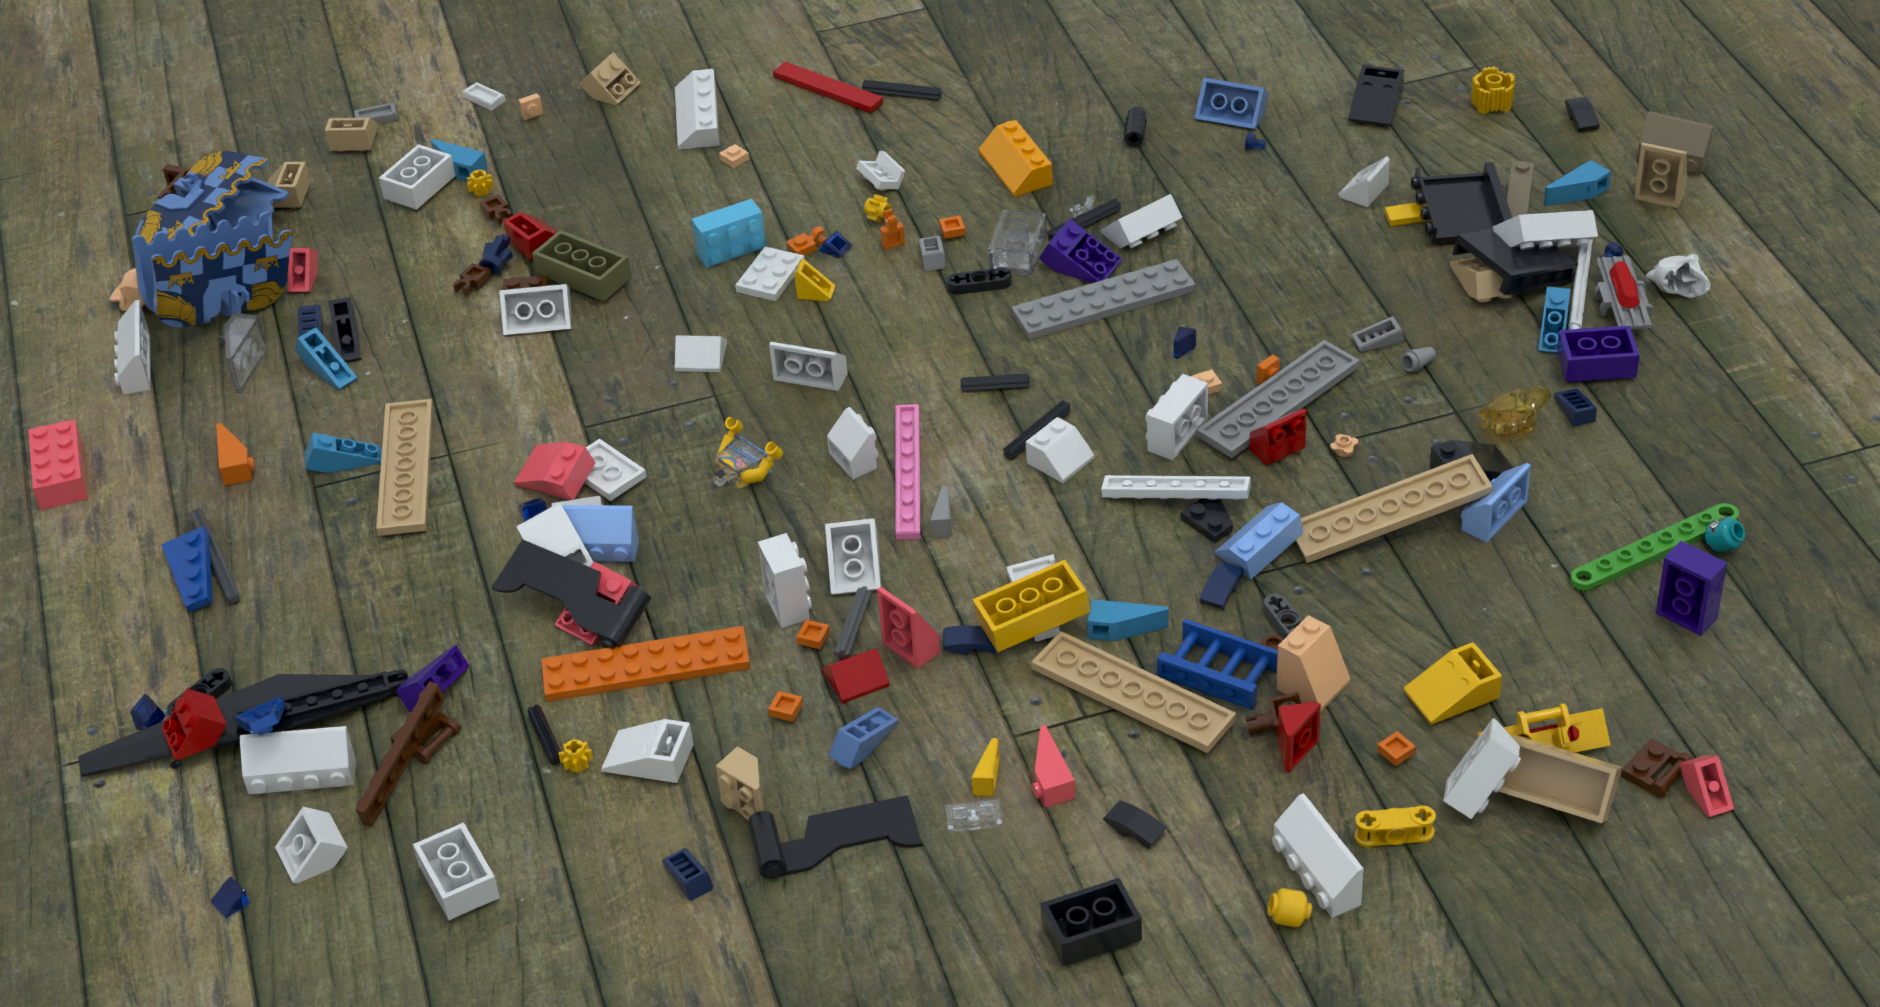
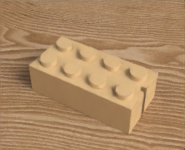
M1518 735L1511 736L1520 746L1519 757L1521 760L1514 771L1508 770L1504 775L1505 781L1499 792L1599 823L1608 820L1622 769L1621 766Z

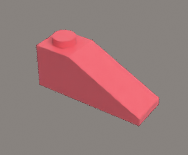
M1046 725L1040 726L1035 763V782L1032 783V789L1035 797L1041 799L1045 808L1075 799V780Z

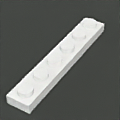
M1105 475L1101 492L1102 497L1114 499L1122 497L1137 499L1208 498L1214 500L1221 498L1240 500L1248 499L1251 478L1235 476Z

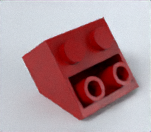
M519 212L503 221L505 234L509 235L511 240L509 244L531 260H533L532 253L558 232L543 220L523 212Z
M1304 408L1251 431L1249 450L1267 466L1305 448L1307 411Z
M186 688L182 697L177 699L172 714L164 721L162 732L174 759L180 760L215 746L227 724L214 696Z

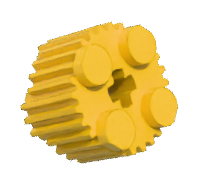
M1484 67L1480 74L1472 77L1471 102H1473L1475 107H1478V112L1487 114L1490 110L1491 112H1498V110L1507 112L1511 109L1515 90V76H1513V73L1508 72L1507 75L1503 71L1499 72L1498 68Z

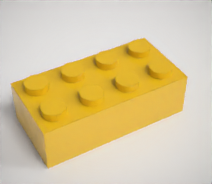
M1065 559L972 599L977 621L997 652L1091 612L1087 591Z

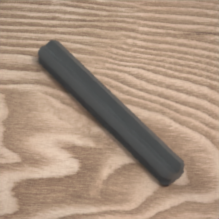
M866 586L857 589L834 653L839 656L838 659L840 660L849 657L868 605L871 591L867 590Z

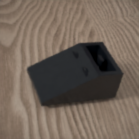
M1363 65L1358 76L1348 121L1390 127L1403 93L1404 70Z

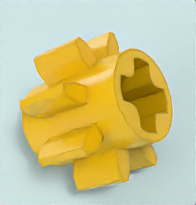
M484 170L473 171L470 175L471 177H467L468 191H474L476 196H485L490 192V189H493L492 175H486Z
M874 194V198H868L864 205V212L868 214L867 218L880 223L881 218L884 219L883 211L891 209V205L887 203L888 198Z
M570 740L563 744L564 751L559 752L560 762L564 765V770L569 769L572 772H581L589 767L588 760L593 759L592 750L588 748L587 742Z

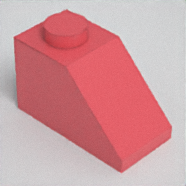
M290 248L288 292H311L318 273V251L311 248Z
M1703 755L1679 763L1688 792L1707 817L1734 809L1719 756Z

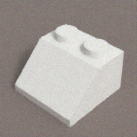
M1058 417L1026 441L1027 464L1061 483L1066 482L1094 459L1093 452L1077 428Z
M302 807L275 846L293 883H300L333 869L348 848L330 813Z

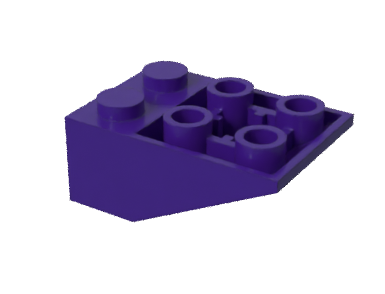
M1071 219L1053 237L1039 257L1042 262L1054 271L1091 283L1107 279L1122 261L1119 255Z

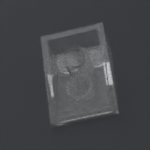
M233 313L224 326L226 359L236 393L241 394L268 352L259 316Z

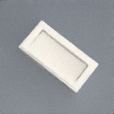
M477 82L462 92L463 98L491 111L506 101L505 95Z

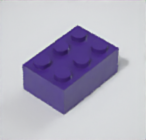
M1630 325L1559 330L1557 355L1565 382L1637 377L1640 355Z
M1680 541L1664 557L1656 614L1702 636L1718 619L1727 562Z

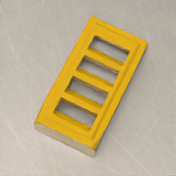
M997 738L991 739L973 773L971 782L972 792L975 796L995 795L1000 759L999 741Z

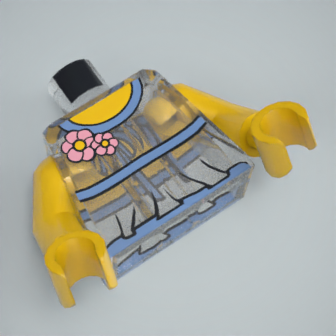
M728 417L725 421V426L729 431L728 434H724L715 457L717 472L712 475V480L719 487L729 482L737 488H744L752 483L763 481L767 475L772 473L771 468L774 464L772 461L782 457V449L771 441L767 443L765 451L739 435L735 438L734 435L742 431L743 425L739 420L735 423L732 417Z

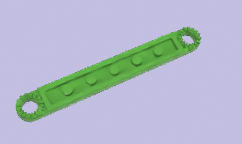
M1718 504L1595 559L1571 572V586L1574 589L1577 588V591L1582 590L1581 592H1584L1586 590L1588 592L1589 589L1593 590L1596 586L1605 585L1664 558L1680 541L1693 545L1704 540L1708 524L1725 518L1720 513L1723 514L1724 512L1726 514L1727 512V515L1730 514V517L1738 521L1739 510L1732 504ZM1582 576L1584 578V576H1586V579L1588 578V581H1581L1578 579V577L1581 578Z

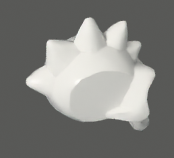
M1690 254L1687 257L1671 256L1664 258L1658 262L1653 270L1646 274V278L1655 282L1663 292L1679 294L1687 298H1695L1696 296L1706 294L1711 285L1704 271H1701L1699 257L1695 254Z

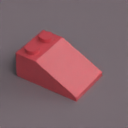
M570 442L538 444L535 446L514 484L566 500H574L596 462L585 446Z
M878 588L883 645L919 669L940 653L939 634L916 610L884 588Z

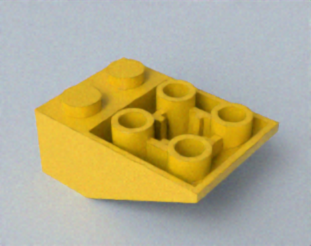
M1472 642L1448 652L1407 684L1403 691L1432 725L1500 698L1502 675L1476 644Z

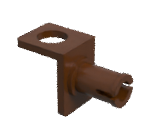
M1299 693L1269 698L1271 710H1268L1269 713L1245 717L1249 734L1273 728L1278 738V708L1286 701L1301 704Z

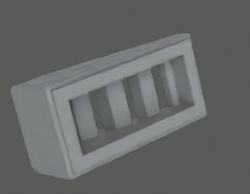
M941 237L920 238L919 245L924 270L932 271L946 268Z
M1394 316L1351 334V338L1360 352L1395 345L1405 341L1402 329Z
M942 486L930 519L931 536L933 538L950 537L951 535L949 487Z

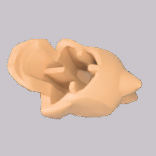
M136 268L127 271L123 275L122 282L109 298L111 302H120L119 307L122 311H127L135 300H140L142 308L145 305L140 298Z

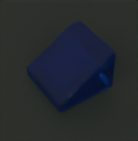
M835 231L819 250L822 253L840 258L852 247V244L838 231Z
M1178 328L1174 338V359H1179L1196 347V329Z
M536 498L518 505L525 521L547 510L546 503L542 498Z
M144 694L130 711L135 727L140 731L162 722L165 718L163 711L147 694Z
M229 877L212 898L211 903L225 918H228L248 905L249 900L245 890L232 877Z

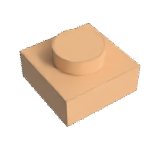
M537 93L518 99L521 117L524 120L543 114L541 98Z
M736 144L719 153L720 160L732 168L749 160V152Z
M1213 370L1191 376L1208 383V394L1222 390V382Z

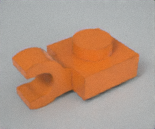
M892 209L883 211L886 226L880 228L882 247L884 250L904 245L905 237L902 223H897V216H893Z
M817 226L811 231L809 236L806 233L798 235L786 241L787 249L795 254L806 256L816 251L817 245H822L827 241L821 235L825 233V230L821 226Z

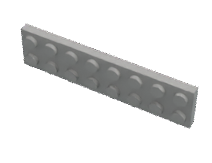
M1175 259L1012 306L1011 312L1028 340L1195 292L1196 284L1179 261Z
M1323 340L1196 429V437L1233 458L1249 447L1251 431L1302 409L1358 369L1360 360Z

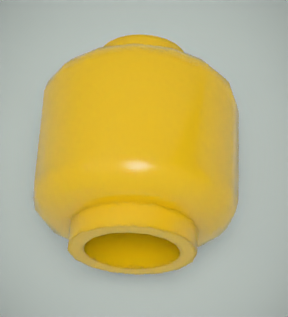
M1280 888L1276 893H1272L1269 898L1268 915L1272 916L1275 924L1296 928L1300 927L1305 919L1309 920L1311 916L1312 904L1307 901V896L1303 891Z

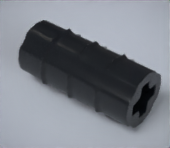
M1140 107L1130 109L1126 117L1124 140L1131 147L1141 145L1145 136L1146 112Z

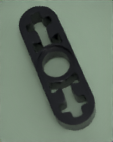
M1006 268L954 273L947 278L948 291L952 294L1006 289L1012 284L1011 271Z
M217 668L210 671L188 689L214 696L216 700L230 689L232 681L226 669ZM183 693L168 705L169 717L175 709L177 699L182 697Z

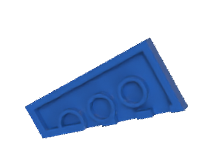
M203 526L161 544L186 608L192 612L213 603L209 531Z
M279 696L233 717L238 727L252 734L257 733L260 736L272 731V726L279 723L286 704L283 697Z

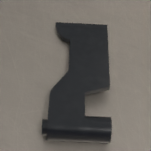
M523 539L491 587L492 590L497 592L512 593L522 589L525 585L562 601L579 627L597 634L601 640L600 644L604 648L614 649L615 646L621 647L651 600L648 593L632 585L629 586L618 605L596 596L601 578L600 571Z
M908 795L808 816L805 837L783 843L780 842L775 818L772 813L760 811L754 813L748 819L749 831L760 875L770 879L810 871L839 849L889 839L892 844L899 847H922Z

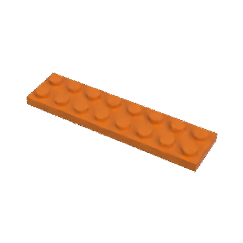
M744 626L622 645L621 647L615 646L614 649L603 648L541 658L546 702L751 669Z

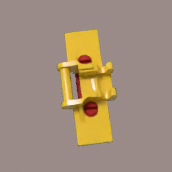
M1562 703L1558 704L1556 708L1529 713L1517 712V725L1503 727L1510 736L1518 735L1574 753L1611 746L1603 708L1569 715L1566 704ZM1558 718L1557 724L1532 729L1528 727L1530 723ZM1483 731L1477 732L1478 737L1481 735Z

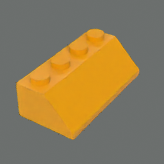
M1017 120L997 125L979 147L980 155L1013 197L1053 185L1052 163Z

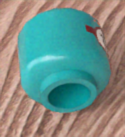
M1725 517L1710 522L1705 533L1706 543L1714 551L1720 553L1740 547L1745 537L1743 525L1733 517Z

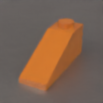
M216 423L219 470L224 486L253 481L252 471L256 470L254 457H249L247 448L222 423Z

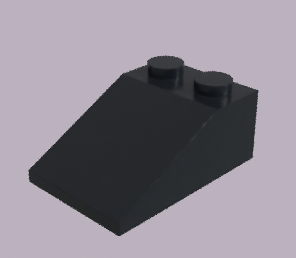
M1450 440L1431 446L1430 470L1473 454L1490 482L1496 479L1503 471L1513 468L1496 445Z

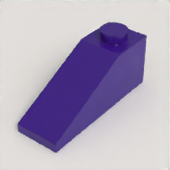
M454 645L408 678L396 692L408 711L411 712L418 702L420 693L425 690L429 682L439 684L443 692L469 667V664L457 645Z

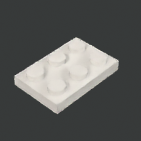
M764 247L736 283V292L777 301L795 277L794 273L798 263L802 258L805 260V256Z
M601 439L586 447L596 463L584 483L609 501H612L647 477L644 468Z

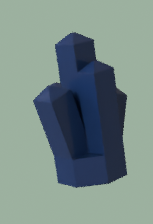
M497 235L493 242L485 243L479 265L489 268L491 275L499 274L503 266L513 258L512 251L507 249L511 242L509 235Z

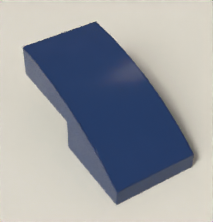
M1220 561L1200 595V602L1224 610L1231 593L1237 589L1244 568Z
M953 626L943 630V650L968 655L971 648L994 654L997 651L981 626Z

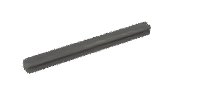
M200 508L192 510L190 515L195 528L198 529L204 526L209 531L211 565L229 604L239 602L241 599L239 591L203 510Z

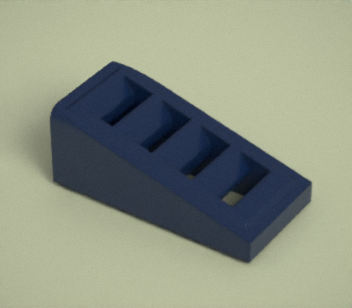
M317 304L299 307L298 337L315 327L323 334L321 306Z
M1577 388L1554 393L1556 401L1572 426L1596 422V407Z
M686 848L662 860L667 871L689 900L692 901L713 889L709 873Z

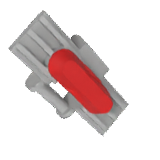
M1625 255L1621 257L1597 258L1603 282H1598L1595 288V297L1597 300L1602 298L1599 308L1601 315L1605 316L1607 309L1612 307L1617 326L1630 325L1631 329L1651 328L1652 324L1649 316L1653 314L1654 309L1648 302L1645 293V283L1636 279L1630 257Z

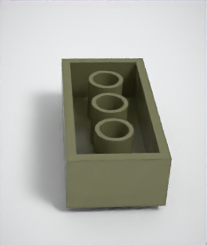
M559 230L532 253L537 275L547 276L548 279L560 284H567L570 288L601 301L608 299L632 278L628 256Z

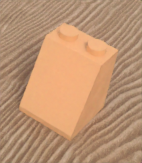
M1308 615L1278 645V691L1286 695L1297 692L1299 693L1301 703L1318 702L1321 704L1322 711L1350 683L1349 673L1329 625Z

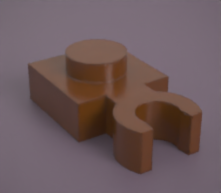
M499 194L479 202L481 210L490 219L495 217L499 225L502 224V218L512 217L508 204Z
M472 263L459 275L460 279L454 282V291L458 292L460 289H463L465 296L470 294L473 286L479 288L492 276L490 269Z

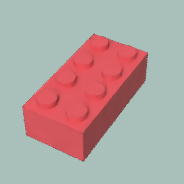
M76 420L61 421L51 425L28 429L32 486L40 510L88 499L83 441Z

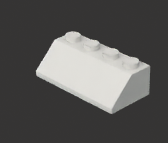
M714 69L692 71L675 87L678 150L720 146Z
M1593 210L1517 215L1493 226V231L1510 247H1520V250L1531 249L1539 245V249L1552 247L1553 244H1557L1558 247L1570 246L1571 243H1576V246H1583L1589 244V240L1598 237Z
M135 300L118 321V331L114 332L117 345H114V349L118 358L114 359L115 368L118 372L114 373L116 385L121 386L123 395L151 390L150 332L140 300Z
M346 726L271 732L260 736L258 734L240 735L242 776L248 794L354 785L357 761Z
M1300 794L1274 823L1272 842L1278 852H1282L1290 869L1292 871L1296 870L1304 887L1307 890H1311L1316 896L1319 906L1322 909H1326L1333 918L1361 906L1364 868L1305 794Z

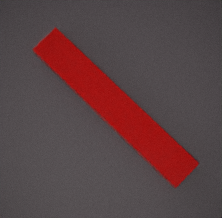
M786 61L773 71L774 78L872 113L883 104L882 96Z

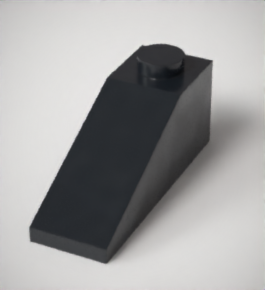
M351 297L328 301L337 353L345 362L361 360L358 326Z

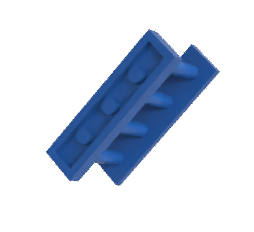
M1184 619L1182 622L1184 641L1174 656L1164 652L1160 653L1157 658V676L1253 710L1257 704V685L1255 684L1265 669L1277 673L1278 650L1202 625L1198 622ZM1194 644L1207 648L1197 664L1184 660ZM1217 652L1231 657L1221 672L1207 668ZM1241 660L1255 665L1245 681L1231 676Z

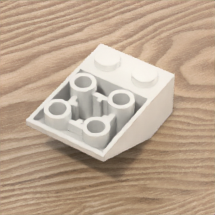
M561 503L516 526L523 540L588 567H591L593 564L592 558Z
M662 719L618 730L601 768L602 772L677 783L693 747L690 723Z

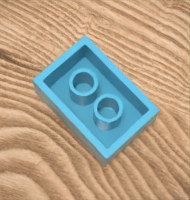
M752 199L691 219L696 254L706 268L766 247L762 211Z

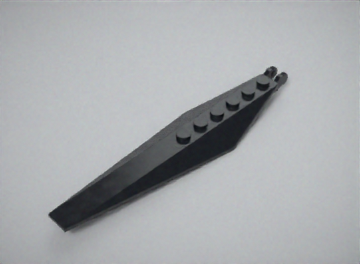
M398 669L373 675L277 674L216 699L227 726L215 746L210 748L240 742V735L252 734L238 727L233 716L279 696L283 697L286 706L279 723L273 725V730L268 733L289 731L392 695L399 696L396 690L408 679V672L405 669ZM164 721L78 756L81 777L173 757L162 732Z

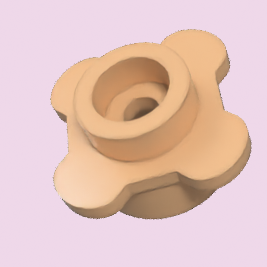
M1338 434L1335 436L1336 440L1334 443H1331L1330 448L1338 456L1348 457L1353 454L1354 446L1358 445V439Z

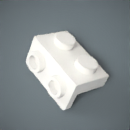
M879 151L876 161H858L856 167L863 174L864 178L868 179L874 184L876 189L881 191L899 189L905 170L884 151Z

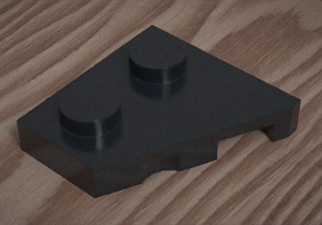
M1201 498L1180 512V519L1214 543H1217L1233 532V523L1220 498L1214 500Z

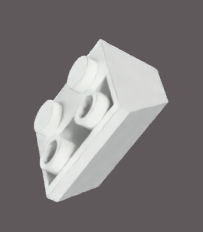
M850 407L844 410L828 433L829 454L852 480L877 469L876 433L872 427H868L864 423L861 415L856 414Z

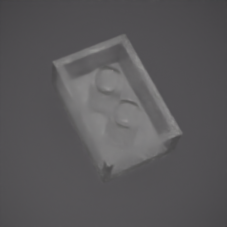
M1003 209L988 249L989 269L1006 268L1011 273L1033 275L1047 236L1046 214Z

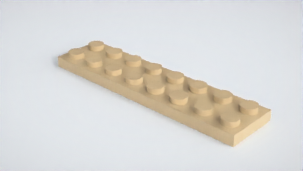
M432 399L385 404L376 526L378 536L427 531L433 421Z
M1473 454L1301 518L1304 533L1295 540V543L1306 563L1487 496L1493 492V486Z
M1062 631L1031 662L1032 670L1206 753H1209L1236 721L1235 712Z

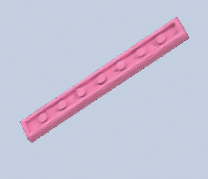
M919 404L896 405V540L921 539Z

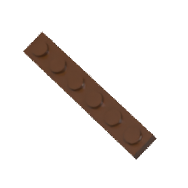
M429 682L425 690L420 693L417 704L408 714L402 730L395 736L391 749L383 757L382 764L376 775L371 778L365 794L358 800L355 810L363 824L368 826L374 825L443 704L445 697L439 684Z

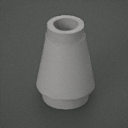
M1432 347L1406 350L1401 356L1402 367L1408 372H1417L1436 358V352Z

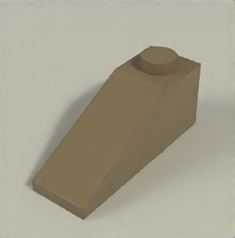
M1512 161L1507 194V203L1512 218L1517 215L1528 214L1535 163Z

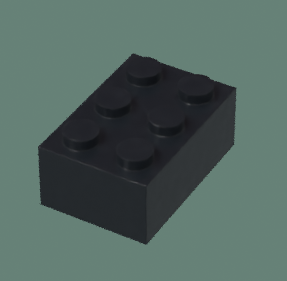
M1120 878L1040 903L1042 927L1062 966L1142 940V918Z

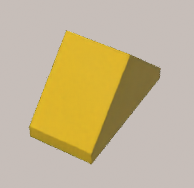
M802 258L794 273L797 299L829 301L836 285Z

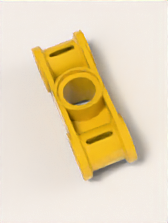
M1428 806L1361 811L1355 818V824L1358 829L1355 831L1354 839L1359 846L1368 848L1382 845L1429 842L1434 837L1432 824L1436 820V813Z

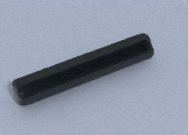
M1027 373L961 378L962 391L1025 388L1030 385Z
M539 705L529 707L527 710L528 716L549 763L552 765L561 763L559 758L561 750Z

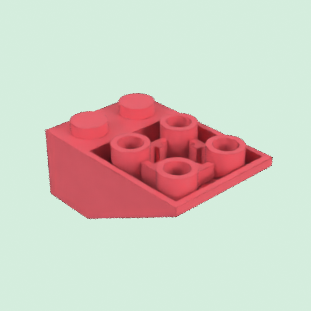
M595 561L590 567L601 572L596 595L600 598L618 605L629 586L638 587L632 580ZM565 607L555 626L592 646L599 642L600 639L597 634L579 627L567 607Z

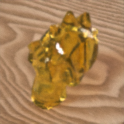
M1535 385L1530 386L1528 391L1518 389L1511 393H1501L1495 396L1488 406L1479 412V415L1484 419L1482 428H1494V433L1497 435L1500 433L1513 434L1520 431L1532 432L1536 415L1550 400L1551 394L1549 389L1544 386Z

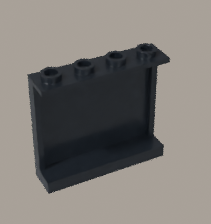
M1485 162L1483 173L1422 177L1419 167H1416L1415 175L1411 177V188L1416 192V204L1420 205L1421 220L1425 221V234L1429 235L1431 244L1455 243L1458 234L1492 229L1493 226L1512 218L1494 162Z
M1493 228L1458 234L1452 252L1454 256L1471 253L1500 275L1503 280L1499 291L1504 295L1572 283L1578 266L1575 260L1555 245L1544 249H1539V245L1527 250H1520V247H1510L1493 231Z

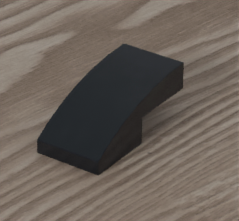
M1587 97L1565 100L1569 118L1574 120L1577 132L1599 129L1598 117Z
M1119 800L1103 818L1107 824L1123 837L1129 833L1148 850L1167 828L1150 814L1122 800Z

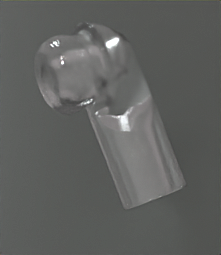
M1088 196L1082 207L1078 203H1076V206L1072 205L1070 207L1072 216L1075 218L1094 209L1096 199Z

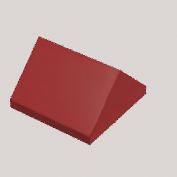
M877 648L821 667L822 672L842 704L890 686Z
M1318 702L1285 705L1278 708L1277 743L1284 769L1288 773L1297 766L1319 741L1321 704Z

